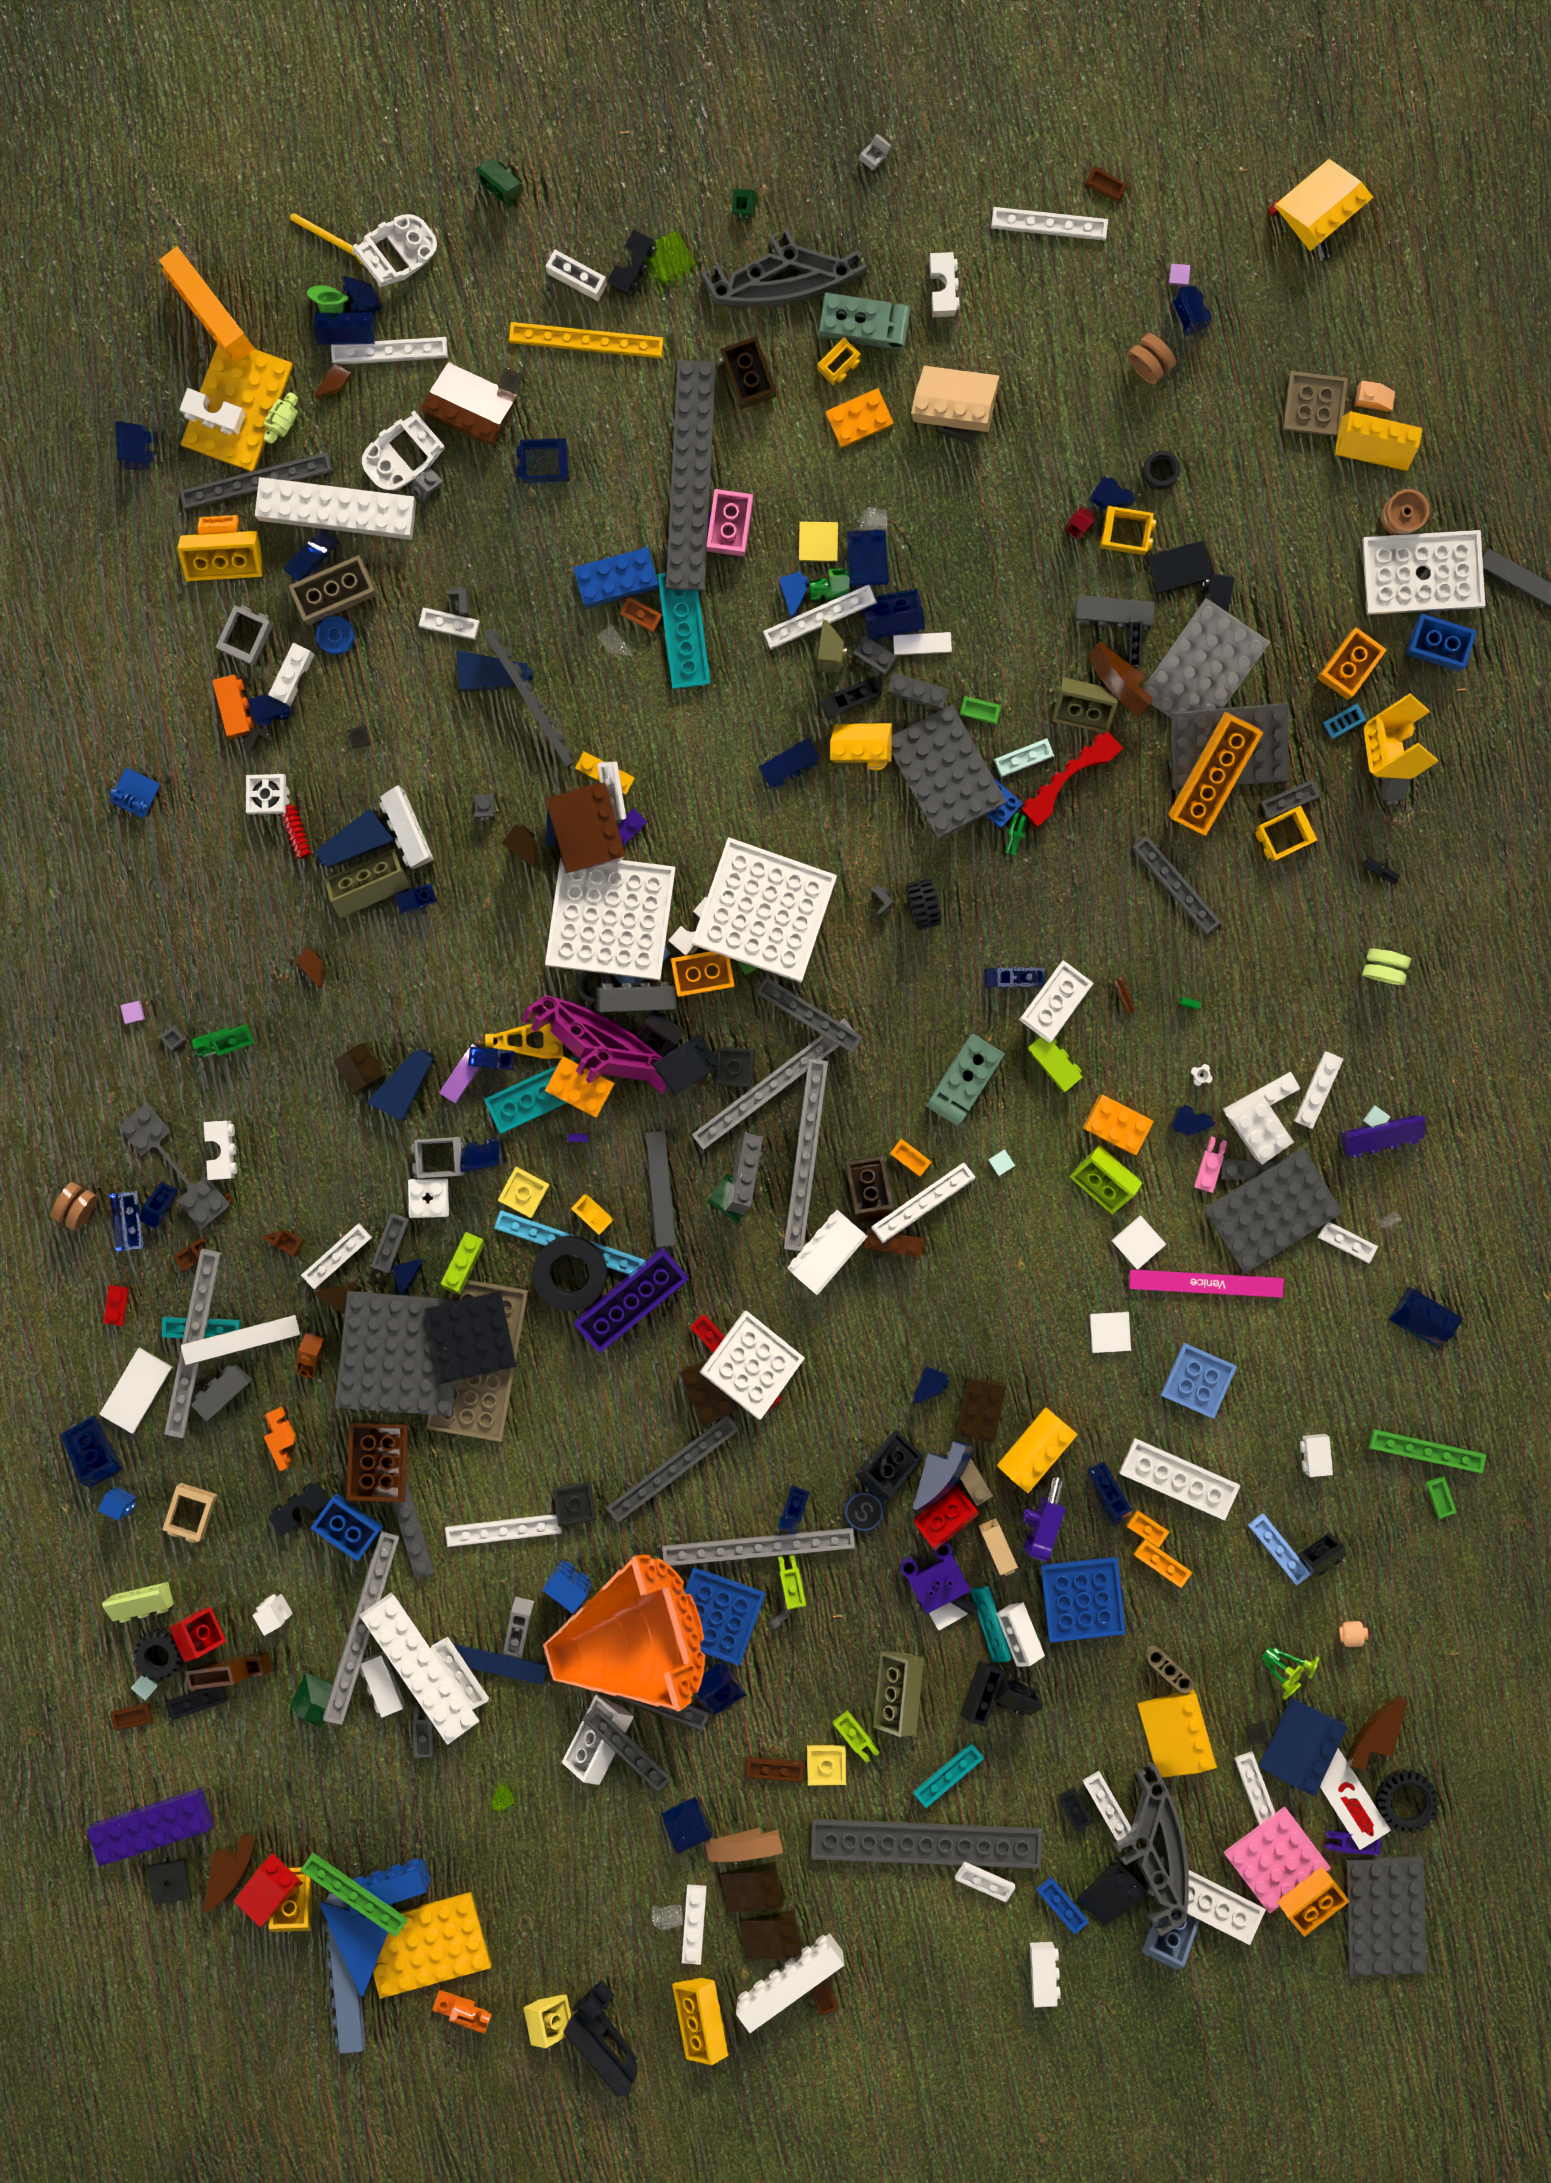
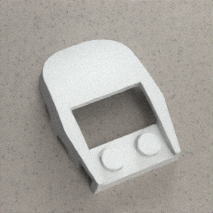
M406 214L395 217L394 221L389 223L383 222L379 224L376 230L364 236V241L360 245H353V253L359 257L378 282V286L383 287L405 280L424 266L432 258L437 247V241L432 231L422 219L415 215ZM387 238L408 268L396 273L375 244Z
M415 411L411 412V417L404 421L400 419L394 423L395 425L379 433L376 441L371 443L363 453L362 465L365 472L382 489L393 491L409 484L415 477L427 470L445 449L441 441ZM403 430L410 435L428 457L414 471L409 468L389 444Z

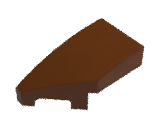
M334 363L319 386L316 398L320 399L324 395L331 394L338 396V391H341L351 378V372Z
M309 947L295 960L321 989L323 987V972H325L326 967L323 966V962Z
M289 1230L262 1236V1239L275 1247H279L293 1257H296L305 1242L304 1239Z
M204 1237L173 1255L182 1272L198 1263L200 1251L203 1249L205 1242Z

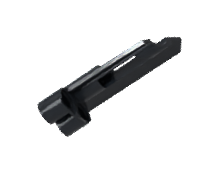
M600 1981L575 2004L572 2016L563 2033L616 2096L621 2097L631 2093V2086L636 2079L638 2071L637 2057L603 2011V2009L609 2006L608 2003L615 1994L604 1981ZM605 2036L612 2037L626 2054V2066L603 2040Z

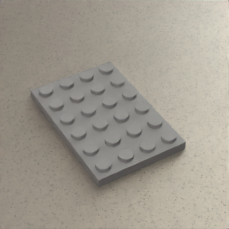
M1205 598L1142 689L1154 697L1150 704L1171 717V712L1224 708L1268 647L1270 641Z

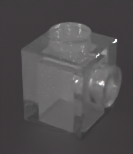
M871 507L863 511L862 517H859V527L863 529L864 534L887 533L886 509L878 510L876 507Z

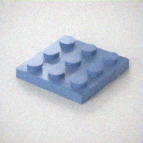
M1183 1342L1160 1395L1214 1419L1237 1366Z

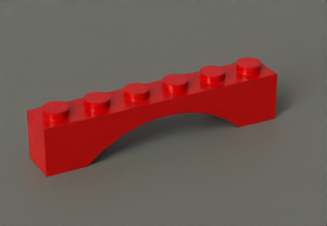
M1108 731L1104 735L1102 733L1097 735L1093 739L1095 743L1090 748L1085 746L1079 752L1080 757L1076 761L1072 758L1064 766L1066 770L1062 774L1058 771L1050 779L1052 781L1051 784L1048 786L1044 784L1036 791L1038 795L1033 800L1030 797L1022 804L1024 808L1021 810V813L1026 815L1035 828L1052 814L1057 793L1070 776L1089 766L1107 764L1123 749Z

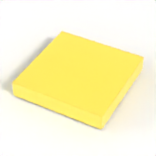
M800 522L799 561L837 562L838 522Z
M515 1167L498 1201L532 1219L550 1184Z
M807 1745L808 1786L846 1785L845 1745Z

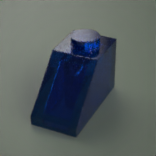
M161 1181L142 1206L139 1221L157 1229L166 1217L178 1193V1189Z
M925 1365L912 1398L913 1403H920L942 1393L943 1389H947L950 1381L947 1378L948 1373Z
M791 1486L777 1528L796 1534L802 1520L809 1491Z

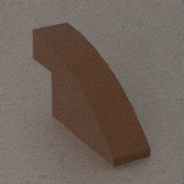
M1099 641L1088 656L1091 664L1112 694L1127 709L1139 717L1154 698L1139 687L1145 675Z
M269 1652L200 1666L185 1671L189 1690L234 1685L248 1677L263 1676L273 1671Z
M1397 1696L1383 1705L1363 1725L1350 1748L1346 1760L1351 1767L1366 1770L1370 1752L1393 1757L1407 1701L1403 1697Z
M243 1834L239 1839L237 1852L221 1849L215 1851L212 1857L203 1912L210 1911L223 1901L239 1882L252 1859L258 1836Z

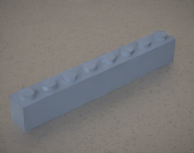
M329 1894L325 1901L349 1909L348 1904L334 1894ZM326 1920L325 1931L329 1933L327 1951H330L331 1954L328 1965L329 1970H332L333 1976L330 1979V1987L334 1989L332 2007L336 2009L334 2027H337L338 2031L335 2038L336 2047L339 2046V2053L362 2052L366 2045L362 1997Z

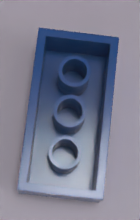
M648 547L573 567L585 609L659 589Z
M414 1858L405 1865L400 1866L396 1864L389 1867L387 1871L382 1872L378 1870L371 1873L368 1877L363 1878V1876H359L353 1879V1881L388 1905L426 1893L431 1881L424 1858L420 1860ZM348 1904L352 1917L362 1914Z

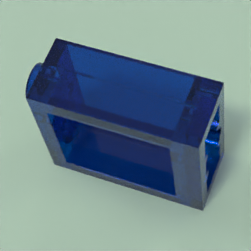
M566 438L520 440V446L516 447L517 458H520V465L517 466V475L521 477L523 483L569 482L568 445ZM558 449L559 474L527 475V450Z

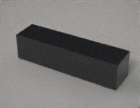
M1141 617L1129 618L1127 662L1134 668H1141L1143 627Z

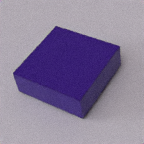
M570 1133L568 1141L588 1142L589 1135Z

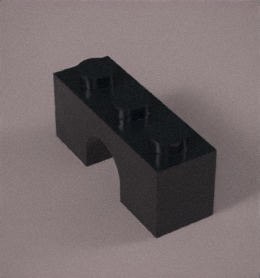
M634 229L632 230L625 248L628 252L634 254V263L629 268H621L615 265L607 281L610 287L629 297L636 293L639 287L638 281L641 275H645L648 269L647 263L650 257L653 258L657 251V244L652 238Z
M319 1481L315 1484L310 1482L302 1488L303 1493L300 1495L293 1494L287 1499L288 1503L282 1507L279 1504L271 1510L273 1514L268 1519L280 1536H283L300 1523L296 1516L297 1506H305L314 1514L329 1503L331 1498Z

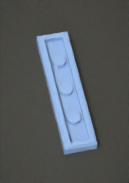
M1263 1513L1248 1524L1250 1529L1296 1585L1312 1574Z

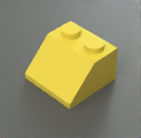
M567 1995L540 1999L524 2007L531 2045L547 2048L566 2037L563 2031L571 2017Z

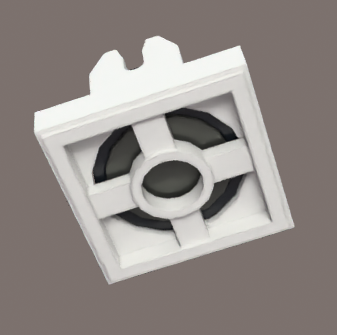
M285 774L246 775V814L286 813V805L290 803L287 795H290V792L286 786Z

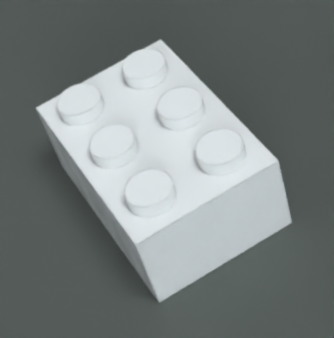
M1258 1092L1225 1114L1253 1157L1262 1165L1294 1143L1266 1099Z

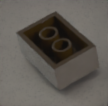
M757 336L720 349L721 358L740 410L776 397V389Z
M709 1358L679 1371L702 1426L731 1414L738 1409L735 1400L700 1373Z
M966 1376L955 1430L956 1435L995 1443L1006 1389L1004 1383Z

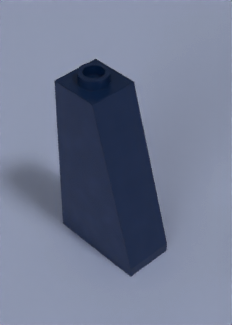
M456 651L459 688L461 692L516 687L499 658ZM512 661L521 668L523 680H528L530 683L533 680V670L529 669L526 663Z
M368 809L315 851L318 855L316 859L322 866L326 865L332 868L395 842V839L371 809Z
M421 1049V1051L415 1050L375 1092L367 1104L401 1121L405 1120L435 1058L431 1057L432 1053L425 1049Z

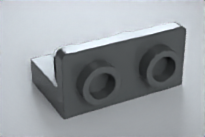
M864 636L852 654L857 664L861 666L865 664L871 668L870 672L878 677L880 675L885 677L897 658L896 655Z

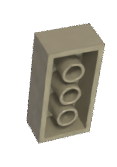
M360 555L288 586L302 619L308 626L378 596Z

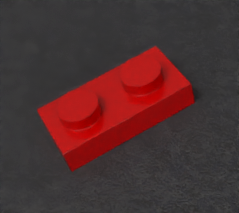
M108 1286L103 1323L124 1325L130 1287Z

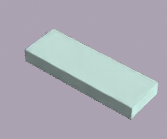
M1044 739L998 757L993 761L1001 778L1054 757L1048 739Z

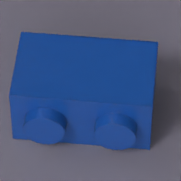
M115 1487L105 1494L97 1511L119 1521L123 1517H127L129 1513L132 1514L136 1507L134 1502L137 1497Z

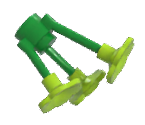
M1269 1647L1261 1660L1264 1661L1263 1665L1269 1668L1282 1683V1687L1286 1690L1282 1696L1285 1700L1301 1686L1299 1682L1296 1684L1295 1682L1301 1677L1304 1668L1309 1670L1308 1677L1310 1679L1313 1677L1319 1657L1316 1656L1312 1662L1303 1661L1280 1651L1276 1647L1274 1650ZM1280 1656L1297 1662L1302 1667L1298 1666L1295 1670L1286 1667L1279 1661L1281 1659ZM1278 1665L1285 1671L1284 1673L1289 1676L1288 1681H1285L1273 1666Z

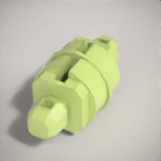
M288 393L284 401L277 399L271 410L268 411L263 424L268 429L264 435L266 442L272 444L277 439V435L284 437L290 427L293 426L298 413L293 407L298 400L295 394Z

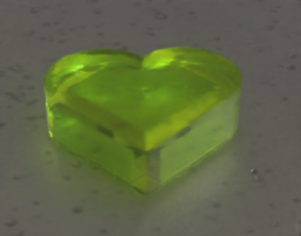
M500 1784L496 1787L495 1796L492 1799V1807L495 1810H503L516 1802L507 1785Z

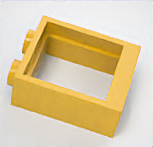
M1108 506L1105 510L1100 548L1145 556L1148 550L1152 548L1153 539L1150 538L1151 531H1154L1156 520L1153 519L1154 513ZM1114 517L1145 522L1141 547L1110 542Z
M1301 806L1255 827L1257 830L1255 832L1259 842H1263L1265 847L1264 853L1267 859H1271L1272 862L1317 841ZM1292 815L1304 841L1276 854L1264 828Z

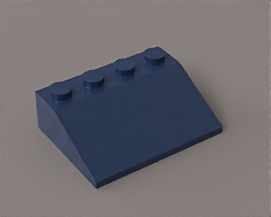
M1290 1697L1258 1766L1297 1789L1316 1796L1348 1727L1343 1721Z

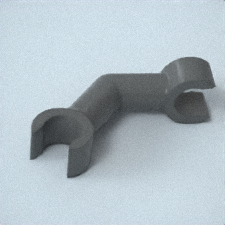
M782 1588L780 1595L783 1598L784 1611L768 1622L773 1630L791 1614V1609L787 1610Z

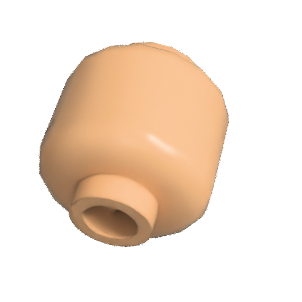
M1360 1621L1344 1622L1342 1627H1339L1340 1642H1344L1346 1647H1361L1364 1645V1640L1368 1639V1630L1363 1628V1624Z

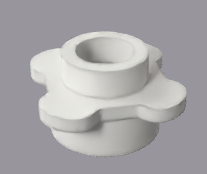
M1204 1064L1200 1068L1194 1067L1191 1069L1195 1085L1200 1086L1202 1083H1210L1213 1078L1208 1065Z

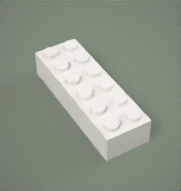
M830 1933L826 1936H820L811 1947L807 1946L802 1950V1956L788 1959L784 1964L785 1966L779 1970H773L764 1981L759 1980L755 1983L753 1989L749 1992L744 1991L738 1996L736 2015L749 2033L844 1966L843 1951Z

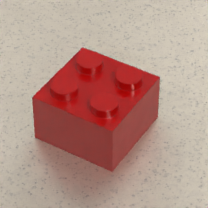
M211 1607L198 1610L169 1626L184 1662L197 1659L226 1642Z

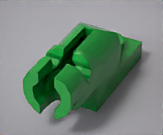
M867 568L828 569V580L822 578L809 581L810 600H820L823 594L826 600L837 599L848 594L849 583L860 585L863 582H868Z
M244 1024L231 1030L227 1027L204 1036H199L192 1039L194 1049H197V1056L200 1058L215 1053L217 1056L253 1044L254 1039L248 1024Z

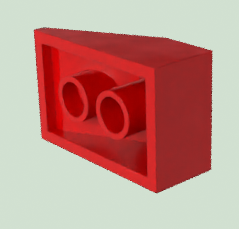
M272 1853L257 1869L234 1902L262 1928L303 1882Z

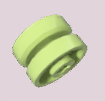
M1372 948L1368 950L1366 959L1374 964L1364 966L1362 973L1364 977L1389 984H1405L1407 975L1396 969H1408L1411 961L1410 957L1388 950Z

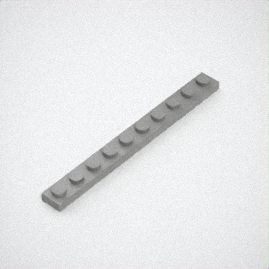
M845 1018L840 1021L841 1024L853 1030ZM821 1035L694 1132L692 1136L704 1150L805 1073L808 1067V1059L822 1060L839 1045Z
M808 1059L784 1249L802 1251L804 1247L828 1061Z
M201 1249L182 1345L205 1338L221 1252ZM182 1350L180 1352L164 1435L179 1438L185 1437L200 1363L199 1361L185 1365Z
M853 1528L665 1545L662 1546L663 1561L672 1566L855 1548Z
M379 1532L323 1721L343 1724L370 1635L369 1629L359 1615L381 1599L399 1540L398 1535Z

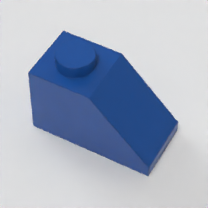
M801 571L779 578V584L790 619L795 617L807 594L806 588L809 587L807 577L802 576Z

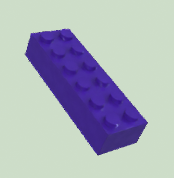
M662 1247L575 1319L574 1325L598 1353H601L688 1280V1276Z
M199 1788L95 1822L87 1829V1833L99 1867L209 1831L214 1823L203 1790Z

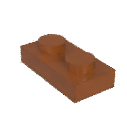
M630 597L627 598L619 613L624 618L653 633L663 616Z

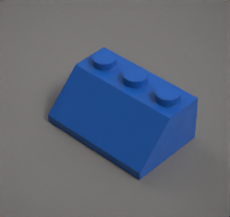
M1421 614L1410 635L1404 655L1459 672L1466 668L1477 631Z

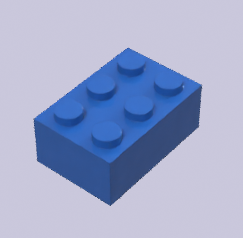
M338 1493L331 1498L311 1526L312 1530L357 1562L383 1528V1525Z
M561 1560L547 1578L542 1590L571 1613H574L587 1597L592 1583L587 1575L584 1573L579 1574L575 1571L573 1564Z

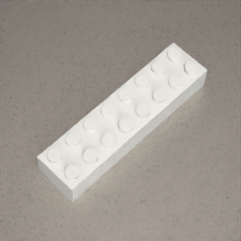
M259 477L255 517L258 521L412 540L416 500L413 496Z
M389 1593L359 1615L447 1745L479 1722L464 1697L392 1593Z

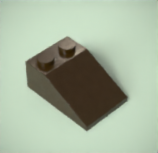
M883 1156L845 1162L855 1223L883 1219L894 1211Z
M776 1861L720 1873L728 1912L762 1911L784 1906Z
M795 1910L739 1920L745 1959H786L802 1956V1945Z

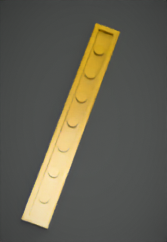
M511 322L509 343L659 359H662L664 342L662 337Z

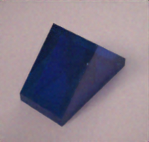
M419 1258L392 1266L399 1293L404 1294L407 1291L424 1259Z

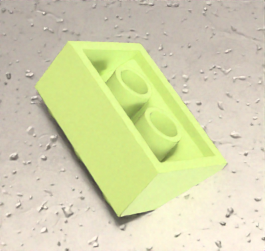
M166 1582L114 1594L105 1600L102 1605L112 1621L119 1620L122 1623L131 1620V1617L134 1616L143 1618L149 1616L151 1612L156 1611L157 1614L169 1611L168 1608L173 1605L169 1583Z

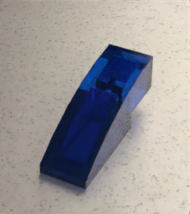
M323 529L289 561L283 570L297 582L307 578L312 571L319 567L339 541Z

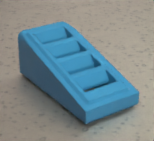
M1357 703L1323 722L1331 739H1334L1365 722L1367 719ZM1351 711H1355L1359 718L1358 721H1355ZM1346 714L1349 716L1352 724L1350 725L1347 723L1344 715ZM1338 718H1341L1345 728H1341L1337 721ZM1331 722H1334L1338 732H1334L1330 725Z

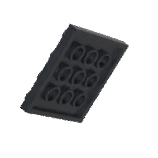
M501 1291L424 1308L440 1384L516 1367Z

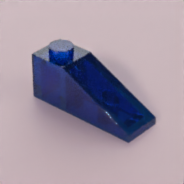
M1045 967L984 969L985 988L1043 987L1045 985Z
M1103 1461L1087 1469L1102 1506L1113 1526L1131 1518L1132 1509L1106 1463Z

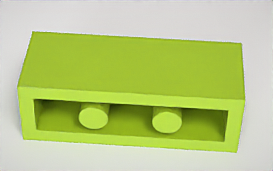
M1040 1036L1026 1049L1062 1092H1066L1083 1078L1080 1074L1082 1070L1075 1063L1073 1065L1068 1060L1070 1056L1063 1048L1060 1050L1055 1045L1057 1043L1055 1038L1049 1043Z
M465 1232L441 1282L442 1288L459 1296L461 1295L485 1245L483 1239Z

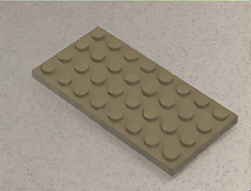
M467 1280L460 1296L450 1292L449 1299L462 1300L501 1291L516 1361L529 1290ZM515 1367L455 1381L452 1416L428 1414L426 1429L502 1442Z

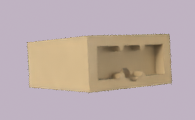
M180 1483L176 1486L162 1530L167 1531V1534L170 1536L178 1537L180 1535L186 1537L185 1540L196 1543L204 1538L217 1494ZM180 1496L206 1503L197 1533L171 1525Z
M995 1518L979 1525L999 1574L1007 1576L1014 1573L1018 1566L997 1519Z

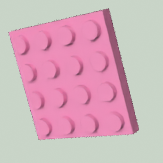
M1285 1806L1224 1851L1226 1857L1269 1914L1280 1907L1277 1903L1278 1900L1312 1875L1314 1871L1321 1867L1326 1871L1331 1869Z

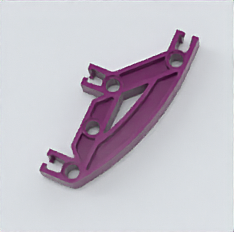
M544 996L526 1008L521 1019L524 1023L527 1024L530 1021L529 1019L535 1016V1021L531 1028L534 1032L550 1023V1031L581 1059L576 1070L579 1075L584 1074V1069L591 1067L586 1079L589 1084L601 1075L646 1080L661 1094L668 1089L653 1067V1064L662 1057L638 1037L613 1021L584 1007L551 996Z

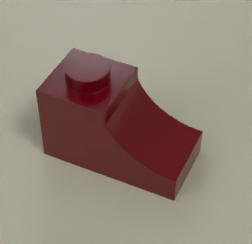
M1080 507L1070 518L1064 530L1080 541L1096 518L1093 517L1094 514L1089 509Z

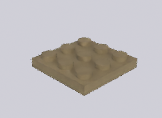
M1290 371L1282 430L1338 437L1341 417L1344 415L1348 378Z

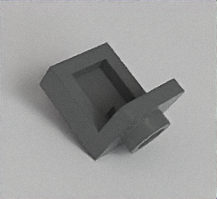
M429 467L414 478L410 490L415 497L424 502L428 494L442 485L443 480Z
M877 885L872 892L884 904L876 912L879 916L881 913L883 915L887 914L892 909L891 904L893 901L889 897L891 893L884 886L880 887Z

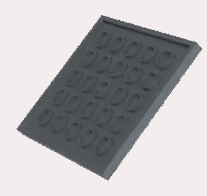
M347 1291L335 1408L452 1416L455 1381L440 1384L424 1308L458 1300Z

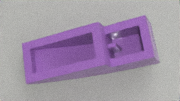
M472 1044L439 1093L454 1103H458L489 1054Z

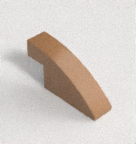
M760 1827L704 1842L710 1862L746 1861L783 1853L779 1830L762 1834Z

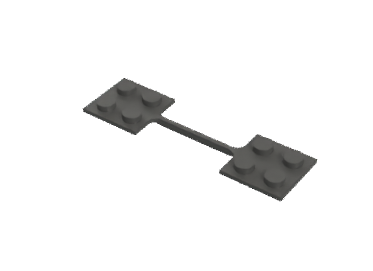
M148 1102L118 1126L141 1156L153 1147L158 1148L188 1185V1191L177 1201L200 1230L230 1206L229 1202L213 1182L208 1180L207 1176L197 1184H191L160 1146L161 1140L171 1131Z

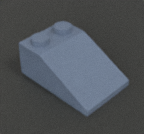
M1176 1909L1172 1911L1171 1917H1177L1178 1910ZM1188 1913L1182 1925L1162 1936L1158 1935L1153 1927H1159L1167 1921V1918L1162 1917L1155 1924L1153 1923L1147 1935L1142 1953L1175 1970L1183 1968L1200 1922L1199 1919Z

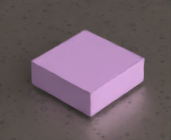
M1171 264L1169 285L1188 287L1190 265Z
M141 1001L120 1005L125 1024L145 1020Z

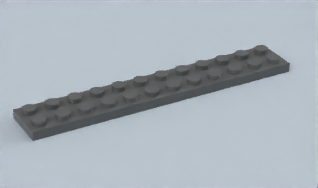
M678 360L666 577V589L705 591L716 362Z
M812 1819L811 1859L962 1865L966 1862L973 1866L1041 1868L1042 1828Z

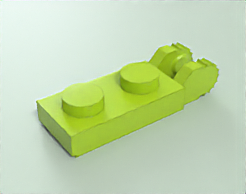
M789 1554V1561L792 1567L789 1570H785L782 1555L778 1556L779 1574L787 1610L806 1606L799 1568H797L794 1554Z
M848 1710L833 1721L834 1726L866 1763L870 1759L867 1753L864 1752V1747L868 1746L875 1756L879 1754L870 1737Z

